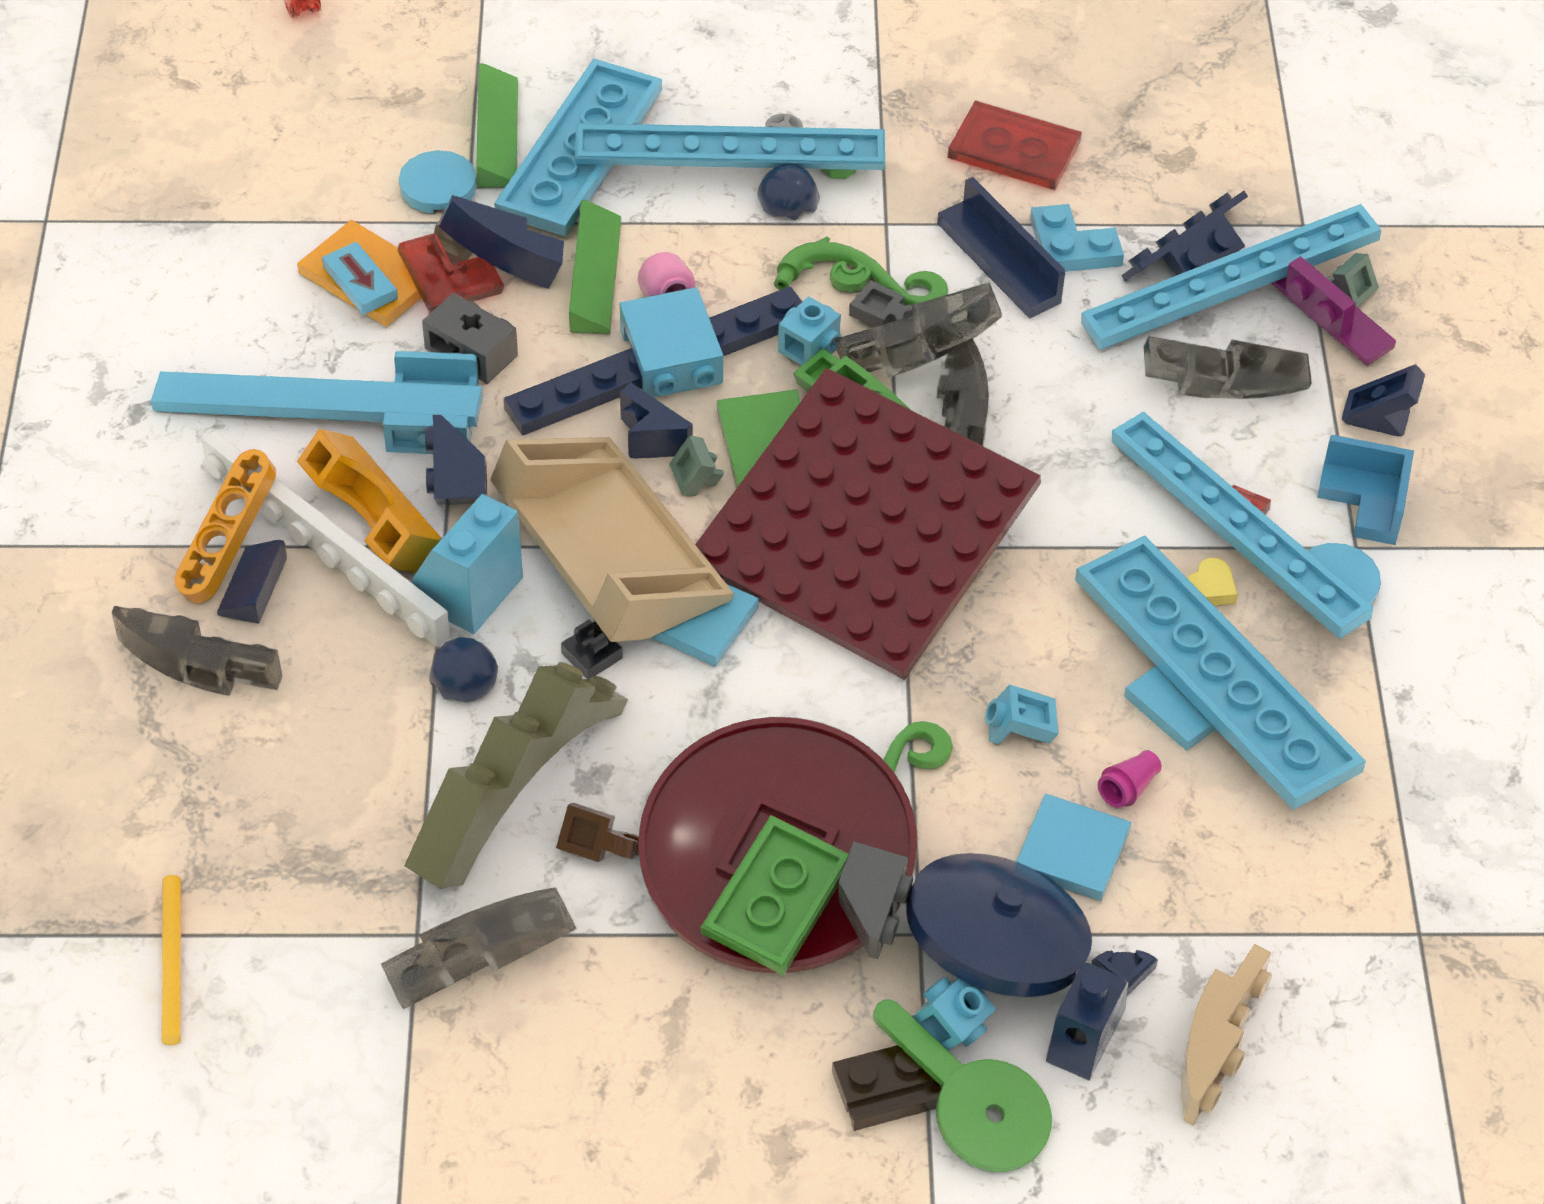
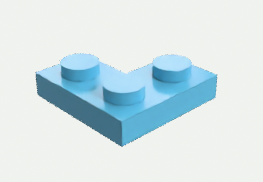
M1069 204L1031 207L1030 221L1036 241L1065 269V272L1123 266L1124 253L1116 227L1077 231Z

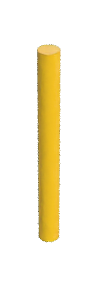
M167 875L162 879L161 1041L165 1045H176L181 1042V878L177 875Z

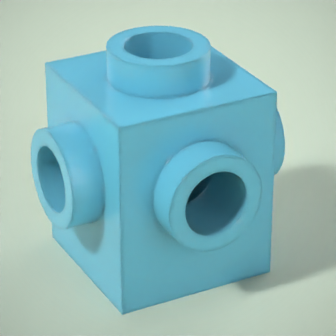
M808 296L796 308H791L779 323L778 352L800 365L807 362L822 348L830 354L834 353L842 339L840 333L841 314Z
M944 976L923 993V996L928 1001L912 1017L941 1045L950 1050L961 1042L967 1047L984 1034L988 1028L983 1022L996 1008L986 997L983 989L968 984L959 978L949 982Z

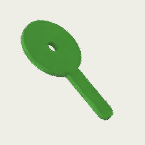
M886 999L877 1004L873 1012L875 1023L942 1086L936 1104L937 1123L946 1144L959 1158L982 1170L1008 1172L1026 1166L1040 1154L1050 1136L1052 1115L1044 1091L1027 1072L1008 1062L993 1059L976 1060L963 1065L897 1002ZM989 1108L997 1109L1002 1115V1121H990L986 1116V1110Z

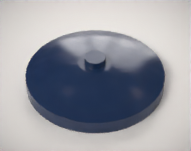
M962 853L937 859L924 867L917 875L906 903L908 925L915 940L925 953L955 977L993 993L1014 997H1039L1059 992L1073 983L1082 964L1086 963L1091 951L1092 934L1090 926L1076 901L1047 876L1007 858L988 854Z

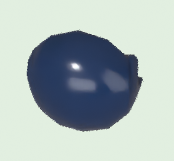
M794 164L783 165L770 170L763 177L757 192L764 212L774 217L785 216L792 220H797L805 210H809L812 213L815 212L820 199L817 185L808 170Z
M458 637L445 642L433 655L429 680L430 684H434L440 691L444 699L467 703L483 698L494 687L497 679L498 665L492 652L483 643L473 638Z

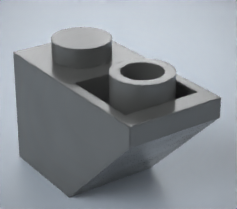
M853 841L839 880V903L868 956L879 959L883 945H892L899 924V918L894 917L898 902L907 903L913 884V877L907 875L908 857Z

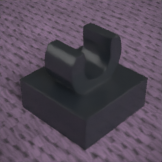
M590 619L574 629V635L561 643V654L574 667L580 669L586 679H591L592 676L598 675L623 659L622 647L617 642H611L596 621L592 623Z

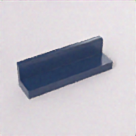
M974 177L966 179L963 201L938 212L937 224L1029 319L1061 304L1065 269Z

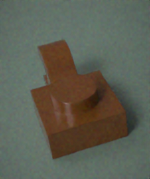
M570 803L566 809L556 848L596 862L604 859L606 851L624 858L633 859L634 855L639 856V835L612 830L615 820L613 815L580 804Z

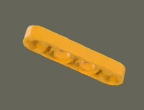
M247 450L236 458L174 578L175 586L191 603L200 604L207 602L216 594L275 481L276 468L268 456L261 450ZM259 465L262 468L259 473L253 472L250 476L247 474L250 469L256 470ZM248 486L252 490L251 492L247 491ZM236 499L245 500V507L241 513L235 516L226 515V508L230 502ZM216 536L226 537L225 546L216 553L207 552V544L212 538ZM202 559L206 562L204 565L200 563ZM201 576L204 578L202 584L195 583L191 587L190 582L192 579L199 580Z

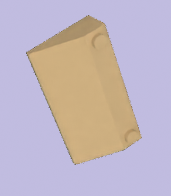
M610 437L513 439L505 441L490 481L507 504L518 511L519 520L611 642L648 639L732 600L734 596L732 590Z

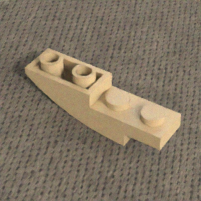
M1256 944L1253 945L1233 977L1217 969L1214 970L1196 1007L1184 1054L1181 1076V1100L1184 1121L1192 1126L1203 1110L1209 1114L1212 1112L1223 1091V1087L1219 1086L1225 1075L1231 1078L1235 1076L1245 1057L1246 1052L1242 1051L1240 1046L1244 1034L1242 1027L1251 1010L1247 1005L1253 996L1258 999L1263 996L1272 978V973L1267 971L1271 952Z

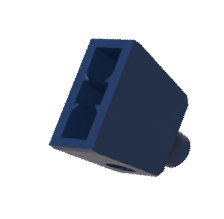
M1090 963L1082 964L1056 1015L1046 1057L1047 1063L1090 1081L1125 1012L1128 981L1125 978ZM1076 1028L1085 1033L1087 1037L1086 1042L1074 1040Z

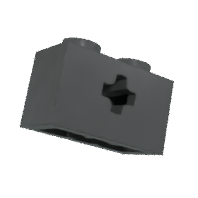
M455 293L447 297L422 320L425 349L435 353L476 355L479 380L486 384H489L518 356L516 327L512 326L507 320L498 318L483 310L475 302L467 301Z

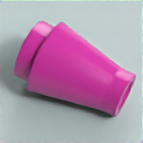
M1144 750L1137 756L1105 768L1101 778L1098 780V790L1103 800L1115 808L1133 805L1154 776L1160 773L1162 769L1160 759L1152 751Z

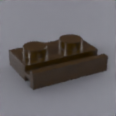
M899 1045L832 1062V1074L846 1112L849 1113L853 1131L936 1109L938 1095L941 1090L940 1084Z

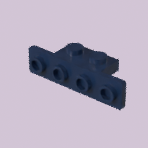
M1242 191L1233 198L1227 192L1208 205L1213 211L1212 213L1205 216L1201 210L1182 223L1186 231L1179 235L1173 229L1155 243L1159 247L1157 251L1151 253L1147 247L1131 258L1128 262L1132 268L1121 275L1124 281H1128L1161 257L1164 258L1173 273L1179 275L1243 249L1245 244L1233 229L1224 213L1248 197L1246 192Z

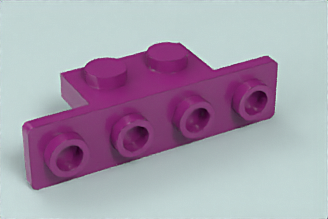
M1301 256L1289 263L1287 277L1271 283L1365 365H1370L1395 348L1396 340L1356 307L1355 301Z

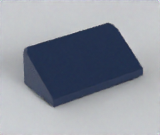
M273 540L245 547L217 610L218 616L260 623L287 560L284 540Z

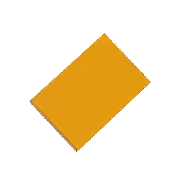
M352 219L297 263L299 274L358 309L323 268L322 264L323 256L357 241L397 289L398 299L366 313L367 316L385 327L389 326L440 283L439 272Z

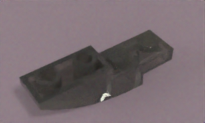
M989 282L911 305L913 315L911 317L836 338V351L840 359L846 355L867 372L884 368L889 378L928 364L963 346L1002 317V312Z
M961 330L957 345H949L945 361V369L949 370L948 375L941 374L936 398L943 399L942 416L946 417L944 427L984 446L989 401L987 374L983 359L972 336L968 331Z
M1148 336L1143 346L1145 376L1178 382L1180 395L1226 399L1263 398L1307 390L1312 384L1307 353L1231 339L1226 350Z
M114 606L111 613L118 640L144 663L168 677L205 691L230 696L235 683L277 690L279 687L282 671L277 649L268 648L261 644L249 645L227 641L216 636H201L199 621L181 615L170 616L148 612L141 608L131 609Z
M557 888L543 889L504 899L444 922L419 934L422 943L381 963V966L399 1004L405 1009L487 966L494 972L577 928Z

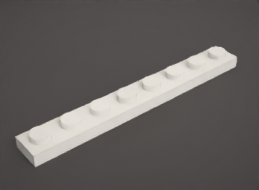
M213 430L202 438L205 454L203 462L213 477L225 480L234 461L243 452L217 431ZM259 465L256 470L250 469L247 474L250 476L253 472L259 473L262 468ZM275 477V481L260 508L269 521L272 523L278 522L290 532L298 544L302 546L307 545L318 553L326 566L329 568L335 567L341 571L357 590H365L374 597L386 613L390 615L395 614L406 622L411 632L417 637H425L437 648L450 638L448 611ZM248 486L247 491L251 492L252 490Z

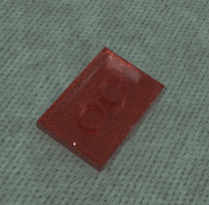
M975 100L948 147L947 158L1056 190L1081 142L1082 132Z

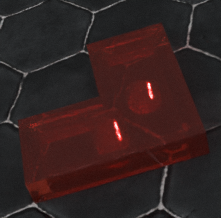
M436 233L399 243L397 251L429 313L452 293L467 301L474 302L503 292L504 284L492 264L479 257L452 264Z

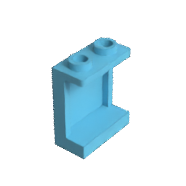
M698 287L619 302L620 331L624 342L630 341L642 375V390L654 398L698 388H707L723 382V353Z
M419 351L395 352L394 382L479 386L477 356L474 354ZM385 412L383 431L386 452L433 454V452H426L425 427L433 426V415H442L470 442L473 426H469L467 415Z

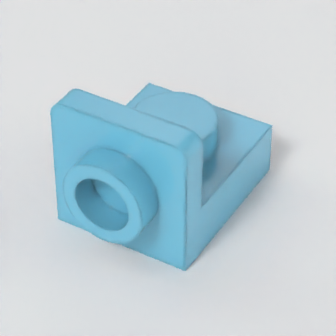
M1009 684L996 699L989 703L986 709L985 721L988 724L989 741L991 743L999 745L1010 732L1045 743H1050L1058 735L1055 698Z

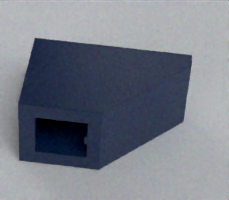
M433 415V426L425 427L426 452H433L434 468H426L427 494H434L437 504H473L481 494L488 496L487 461L485 455L442 415Z

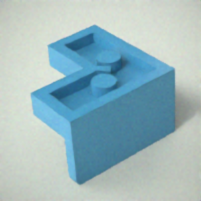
M1331 435L1323 464L1317 498L1359 506L1353 537L1395 545L1404 514L1414 450Z

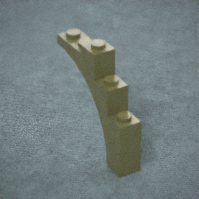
M559 662L558 665L538 666L518 712H515L514 715L494 717L474 762L470 763L469 766L448 769L404 866L439 889L463 885L494 828L518 794L541 767L564 745L585 729L604 719L621 715L628 699L615 692L617 686L605 678L594 675L591 679H582L583 672L570 664Z

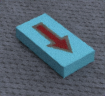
M357 241L322 257L323 268L362 315L398 299L395 286Z

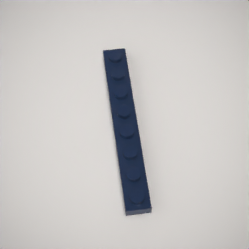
M791 286L709 317L723 356L777 336L779 333V323L784 319L786 313L803 302ZM630 348L504 397V409L523 436L620 398V391L630 383L642 389V375L633 350Z

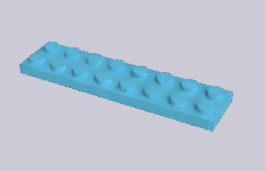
M1145 535L1076 569L1075 581L1292 810L1363 773L1366 760Z

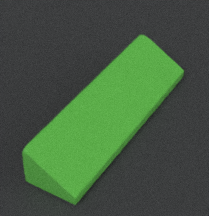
M479 63L476 161L478 187H506L517 171L518 77L483 63Z
M581 200L569 306L570 332L610 334L621 216L587 200Z

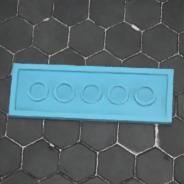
M593 58L495 201L494 207L528 218L527 225L566 237L580 216L581 200L590 201L613 166L575 164L576 123L640 124L662 91V79Z

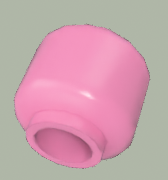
M660 252L650 256L642 264L638 272V284L645 297L695 288L696 282L691 270L678 255L670 252Z

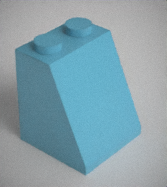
M481 494L431 550L410 581L448 611V621L472 634L479 630L523 578L518 511L489 496Z

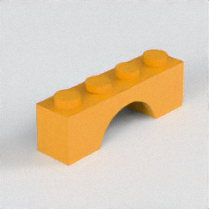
M318 429L298 458L297 463L319 488L345 501L366 520L371 531L364 541L381 560L393 569L417 573L431 550L442 539L440 535L353 436Z

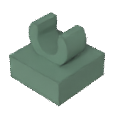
M1355 253L1343 265L1337 267V270L1332 273L1333 277H1326L1355 301L1356 307L1361 305L1379 288L1368 254Z
M689 435L669 463L683 495L696 496L704 484L716 486L724 475L723 470L716 469L714 465L718 459L717 455L708 451L705 441L701 437Z

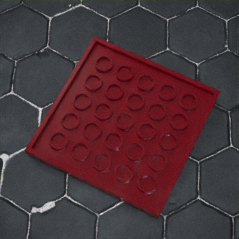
M825 368L695 545L726 584L757 597L758 602L905 680L1040 486L1041 475Z

